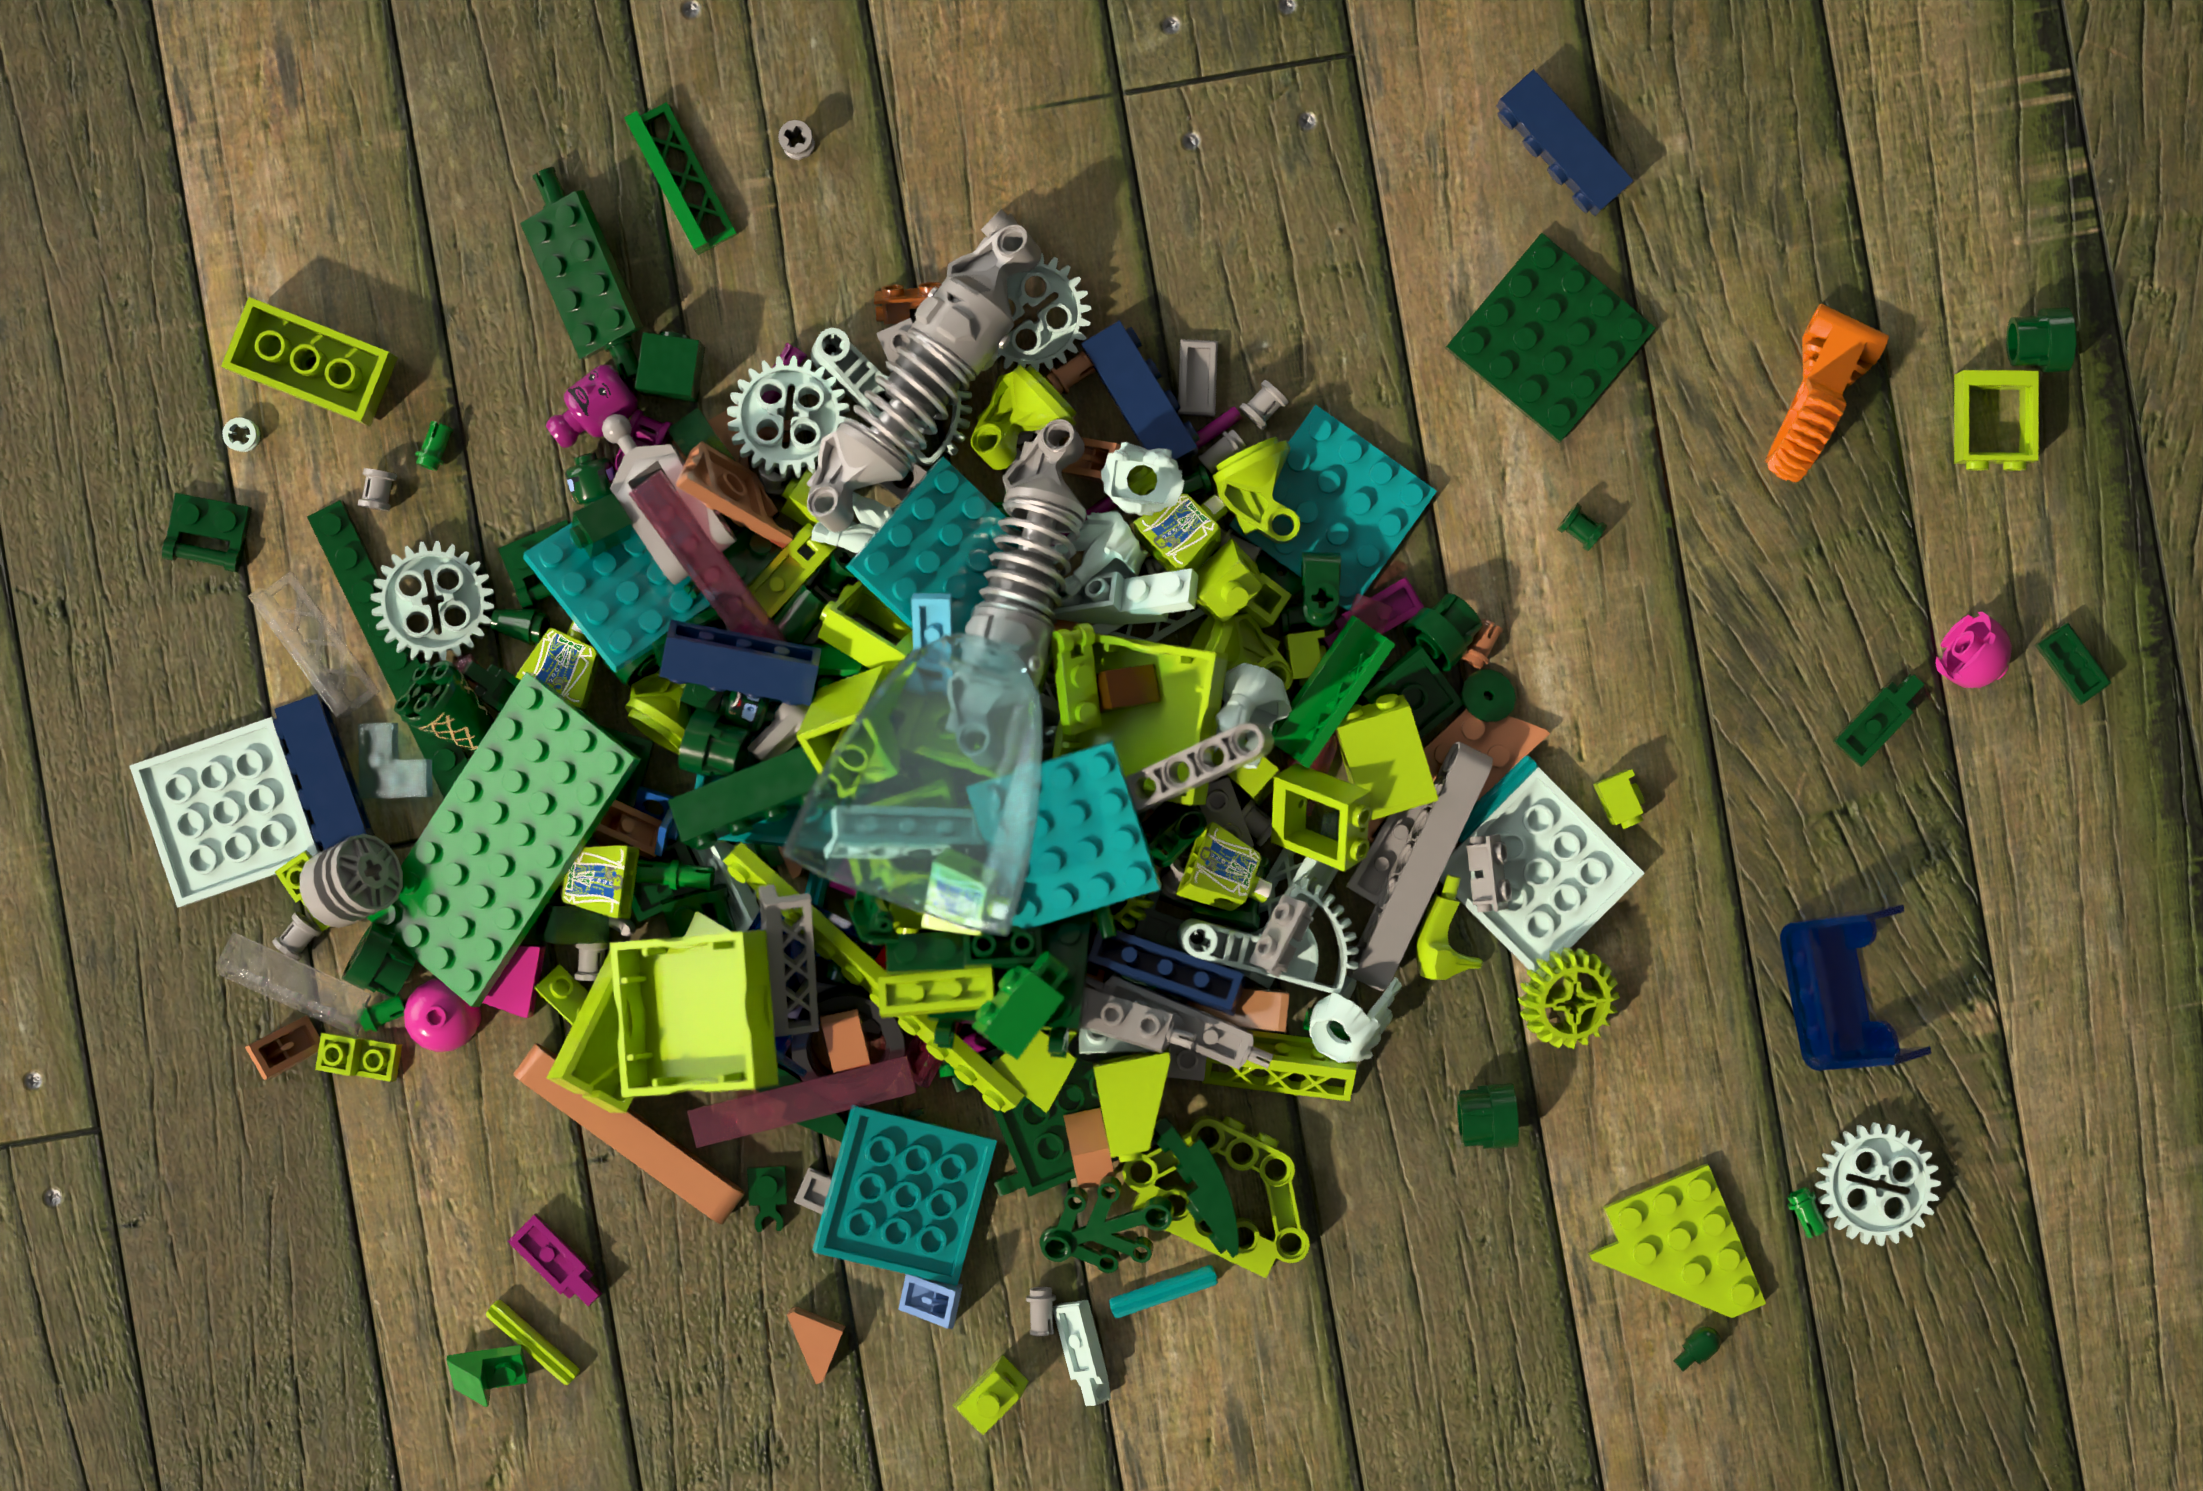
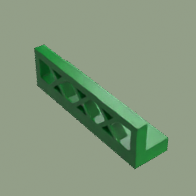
M665 102L641 116L638 111L625 116L626 123L697 255L736 236L737 233L668 103ZM665 114L671 125L667 140L651 136L645 124ZM675 134L681 145L672 143ZM656 144L665 146L662 155ZM670 148L686 153L688 162L684 173L668 168L666 160ZM692 166L699 178L690 176ZM673 176L682 179L680 187H678ZM687 181L703 185L706 192L701 206L686 202L683 194ZM709 199L711 200L716 211L707 208ZM691 209L696 210V211H700V212H699V215H698V218H697V221H696V219H695V217H694V215H693ZM705 213L719 217L726 228L725 231L706 240L701 230Z
M1352 615L1291 702L1292 712L1288 714V717L1279 720L1272 729L1273 744L1309 769L1391 652L1395 643Z

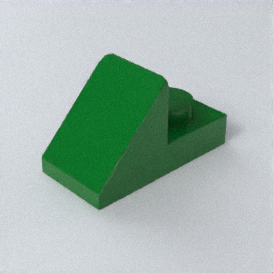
M522 1345L447 1355L446 1361L454 1389L485 1407L489 1406L492 1388L528 1383L529 1372Z

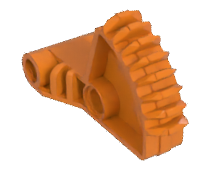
M1820 303L1802 337L1803 380L1765 459L1769 470L1776 474L1777 477L1797 483L1811 469L1814 461L1817 460L1820 452L1831 437L1841 415L1844 413L1847 405L1843 397L1845 388L1852 385L1855 380L1867 373L1872 365L1877 363L1886 347L1889 335Z

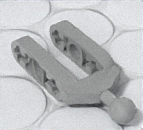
M613 414L604 420L602 432L609 442L618 443L625 455L610 489L633 522L632 526L660 569L674 585H677L691 575V570L644 498L636 489L637 485L662 468L709 540L720 552L735 543L737 538L719 511L710 510L702 501L676 486L678 477L686 462L677 449L671 444L637 447L630 436L632 430L630 421L621 414Z

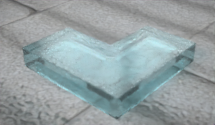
M398 723L358 724L359 798L433 797L432 759L399 760Z

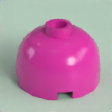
M1978 612L1980 616L1976 618L1967 615L1958 621L1942 640L1940 646L1947 648L1942 659L1936 656L1937 671L1953 683L1964 688H1982L1993 683L1995 680L2003 677L2009 667L2012 651L2009 635L1997 621L1984 612Z
M434 978L419 985L409 996L404 1010L405 1027L410 1037L422 1048L434 1052L454 1051L466 1045L473 1038L481 1021V1007H471L441 980Z

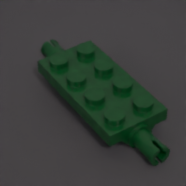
M545 168L539 171L540 175L535 173L532 176L545 206L542 211L521 222V227L579 359H587L604 350L610 352L622 381L631 380L637 377L639 362L630 342L633 341L632 334L643 328V324L584 190H577L565 196L555 173V168Z

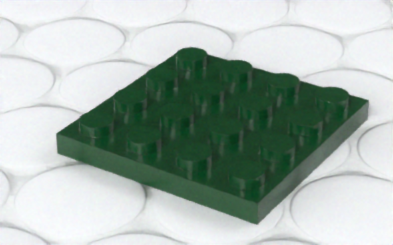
M1541 233L1448 343L1445 349L1557 443H1560L1656 327L1546 235Z

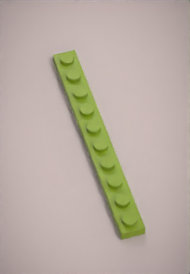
M742 842L723 860L728 866L727 869L730 875L741 883L746 882L757 892L756 896L758 899L759 886L774 885L778 897L799 895L795 889ZM811 905L814 949L822 957L836 962L842 968L841 972L844 977L853 984H860L870 993L872 1002L879 1007L878 977L891 975H887V972ZM802 907L781 910V914L785 917V922L791 927L802 916ZM928 1014L897 1017L899 1019L898 1024L903 1030L911 1035L920 1037L927 1044L926 1049L935 1058L949 1063L955 1069L954 1073L957 1078L963 1083L977 1088L983 1094L982 1098L985 1103L997 1111L1001 1110L1004 1113L1015 1108L1025 1096L957 1034H955L953 1049L938 1048V1044H934L935 1028L938 1021H930L927 1018Z

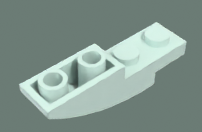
M1191 568L1125 579L1118 571L1094 575L1073 597L1068 595L1065 590L1058 593L1062 605L1053 612L1059 620L1094 624H1141L1168 621V613L1195 609L1198 574ZM1056 581L1055 587H1058V586H1059V582Z

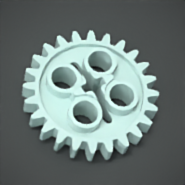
M1041 253V260L1034 269L1028 272H1019L1007 278L1008 298L1015 305V311L1012 315L1013 321L1025 313L1022 308L1024 304L1028 303L1034 307L1053 292L1058 293V298L1036 313L1039 318L1036 322L1033 323L1030 319H1026L1008 333L1010 340L1004 349L997 348V359L1001 355L1005 357L1003 366L1005 369L1015 361L1017 362V367L1021 365L1025 368L1026 364H1031L1037 371H1039V363L1044 362L1050 370L1053 368L1052 359L1056 357L1064 364L1067 362L1063 353L1066 349L1073 353L1078 352L1076 346L1072 343L1074 339H1086L1078 330L1080 326H1089L1091 324L1090 321L1081 318V313L1091 310V306L1080 304V299L1084 298L1088 292L1087 290L1076 291L1074 287L1080 282L1081 278L1079 276L1070 280L1067 278L1071 268L1069 265L1063 267L1060 271L1057 270L1058 258L1053 257L1048 265L1044 264L1043 253ZM1032 276H1039L1045 282V291L1039 297H1030L1025 292V282ZM1053 307H1061L1067 314L1065 324L1059 328L1050 327L1046 321L1047 312ZM1022 329H1031L1036 334V343L1030 349L1023 350L1016 344V335Z
M778 356L776 358V367L773 368L764 360L762 361V373L759 374L751 368L748 370L750 383L745 380H738V387L743 393L731 392V400L738 406L727 407V414L737 419L728 422V430L739 431L732 437L733 445L745 444L740 450V456L744 458L753 454L754 456L751 461L753 468H756L762 462L766 463V475H769L774 467L780 468L781 478H785L788 469H793L796 477L800 478L801 467L804 466L814 474L815 461L818 460L822 438L836 431L842 422L844 423V419H848L840 415L849 412V404L838 403L845 397L844 389L832 390L837 384V378L834 376L824 380L825 367L822 366L815 372L811 371L810 359L805 362L803 367H798L796 356H792L789 366H784L781 357ZM792 385L795 387L793 398L794 417L791 419L789 448L784 449L782 448L784 436L783 417L786 415L788 387ZM770 390L777 391L782 396L779 402L775 404L765 403L761 397ZM806 394H812L818 397L819 403L814 407L807 408L799 403V399ZM770 426L778 431V435L772 440L766 441L757 435L760 429ZM802 430H808L813 432L816 438L809 444H802L795 439V436Z
M439 541L435 542L433 551H427L424 542H420L419 553L416 554L406 546L405 559L402 560L395 554L391 556L392 562L395 565L393 569L382 565L381 571L387 577L386 580H374V585L381 589L382 592L371 594V600L381 603V606L372 609L371 612L373 616H383L384 618L376 625L377 630L389 629L390 632L386 635L385 642L389 643L397 639L399 641L396 649L397 653H401L406 647L410 648L411 660H414L419 652H422L427 663H430L432 655L438 653L440 660L444 661L446 660L447 651L450 650L457 658H460L461 650L459 646L462 644L470 650L474 649V644L471 640L472 635L483 639L485 634L478 627L479 624H491V619L483 615V612L494 610V604L484 601L485 598L493 595V589L482 588V585L489 580L488 574L476 575L481 563L478 561L468 565L466 562L469 552H464L459 558L454 556L455 545L453 544L446 553L441 552ZM425 570L431 572L435 598L443 600V602L438 604V616L442 629L440 635H437L434 631L430 606L422 604L427 601L428 596L423 574ZM444 572H451L457 576L459 583L455 588L446 590L439 586L437 582L438 576ZM413 578L420 583L421 591L417 595L407 596L399 588L401 582L405 579ZM457 608L465 614L466 620L460 626H451L444 619L445 613L449 609ZM413 615H421L427 619L428 627L421 633H415L407 627V620Z
M1872 1122L1870 1133H1868L1866 1128L1859 1124L1857 1125L1856 1137L1847 1131L1843 1132L1845 1139L1843 1145L1832 1140L1831 1144L1836 1150L1834 1155L1822 1154L1823 1158L1829 1162L1828 1167L1817 1168L1818 1172L1826 1176V1180L1815 1183L1816 1187L1826 1190V1194L1819 1197L1818 1202L1831 1205L1824 1212V1215L1828 1218L1838 1216L1834 1223L1836 1229L1841 1230L1848 1225L1847 1237L1853 1239L1860 1232L1861 1242L1868 1245L1872 1235H1874L1876 1244L1884 1246L1885 1237L1888 1235L1890 1240L1897 1244L1899 1243V1232L1901 1231L1905 1235L1913 1237L1910 1227L1913 1223L1922 1228L1925 1227L1923 1220L1920 1218L1922 1213L1934 1214L1933 1210L1927 1206L1928 1201H1938L1939 1197L1931 1193L1930 1188L1941 1185V1182L1930 1178L1929 1174L1938 1170V1166L1925 1163L1932 1153L1928 1150L1918 1152L1922 1141L1915 1138L1908 1142L1909 1131L1902 1129L1896 1136L1895 1126L1888 1124L1882 1133L1880 1124ZM1863 1152H1869L1872 1158L1870 1167L1864 1171H1859L1856 1166L1857 1157ZM1905 1160L1908 1165V1172L1905 1177L1897 1180L1893 1176V1167L1897 1162ZM1854 1174L1871 1180L1881 1179L1892 1185L1908 1187L1910 1192L1903 1194L1881 1187L1875 1189L1864 1183L1846 1180V1175ZM1856 1188H1860L1863 1193L1861 1204L1856 1207H1850L1847 1202L1849 1193ZM1892 1197H1897L1900 1203L1898 1212L1892 1216H1887L1884 1211L1886 1201Z

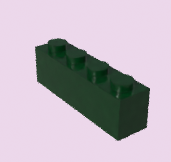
M801 746L669 799L668 802L682 843L693 849L704 850L715 846L718 843V839L726 835L739 836L750 832L753 829V824L766 820V822L780 820L788 815V810L798 806L802 808L815 806L823 801V796L831 793Z

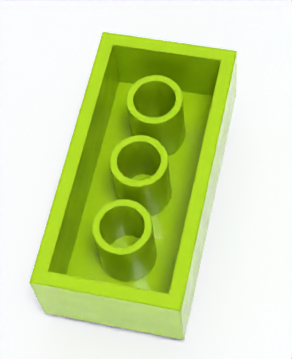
M248 297L221 367L371 427L398 357L386 350ZM311 358H316L315 365L308 369V361Z

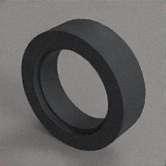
M838 985L818 993L819 1024L821 1023L820 1017L857 1009L860 1014L869 1017L879 1026L885 1037L886 1049L880 1061L870 1070L856 1075H844L836 1072L833 1073V1071L826 1068L818 1060L812 1047L814 1032L794 1034L792 1037L791 1053L798 1075L815 1093L837 1102H860L879 1095L896 1079L904 1061L906 1034L905 1030L898 1024L899 1019L897 1017L882 1018L879 1015V1007L870 999V993L859 985ZM803 1007L796 1021L809 1020V1010Z

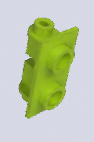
M560 964L534 987L540 994L539 996L549 1002L572 1026L589 994Z

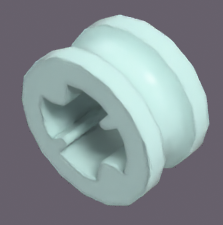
M234 418L225 424L223 439L229 448L239 452H248L258 445L260 431L253 421L245 418ZM237 426L243 429L249 428L250 435H246L249 440L245 444L241 441L234 442L233 435H237L236 432H233Z

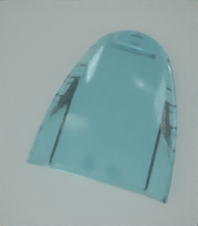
M959 633L944 635L941 639L924 647L916 648L879 686L866 706L857 714L846 734L837 743L831 757L822 772L819 773L802 806L784 847L783 855L819 876L965 929L1007 935L1018 904L1030 858L1041 781V703L1039 692L1036 690L1024 662L1003 644L975 634Z

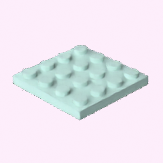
M270 717L130 765L177 908L276 875V870L306 850L312 856L320 852L319 846L316 844L311 832V822L308 813L303 808L299 798V787L295 775L291 773L287 765V751L283 740L279 739L273 724L275 717Z
M1538 767L1452 852L1439 881L1444 885L1447 874L1460 877L1461 881L1456 898L1528 970L1531 969L1536 972L1539 969L1537 958H1542L1548 962L1549 951H1556L1561 956L1564 947L1571 948L1637 882L1644 872ZM1500 834L1501 842H1504L1507 848L1508 857L1507 863L1504 864L1505 879H1508L1511 884V901L1508 902V909L1494 911L1492 904L1493 911L1478 912L1477 905H1473L1470 879L1483 878L1484 875L1483 870L1469 872L1466 845H1470L1469 837L1484 836L1486 843V836Z

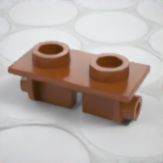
M925 282L919 284V288L904 289L903 285L897 284L883 286L881 288L882 291H875L874 305L882 304V306L876 307L877 322L884 321V325L898 324L909 319L910 309H917L921 302L927 298L933 287L939 288L941 283Z

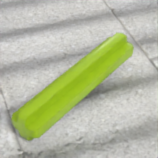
M502 1300L495 1301L487 1310L486 1317L518 1345H522V1348L561 1383L569 1385L579 1374L580 1370L574 1363Z

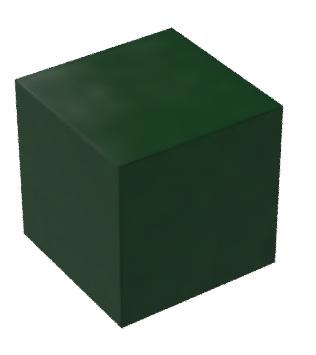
M643 332L635 389L646 396L698 403L705 346L699 340L690 339V336L685 334L660 332L659 335Z

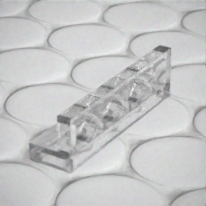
M288 572L267 589L259 587L248 596L336 717L346 718L380 693V690L293 572ZM288 584L298 594L295 610L282 608L273 596ZM303 602L310 612L302 611ZM286 613L295 614L294 622L290 620ZM301 615L315 617L320 624L317 640L306 639L299 632ZM325 632L332 642L324 641ZM308 643L317 644L316 652L312 650ZM323 645L337 647L342 654L340 670L328 669L321 662ZM347 662L354 672L346 671ZM330 673L339 674L338 683ZM345 675L359 677L368 689L352 702L343 692Z
M235 932L232 933L216 963L220 976L357 1037L361 1029L359 1020L371 999V994Z

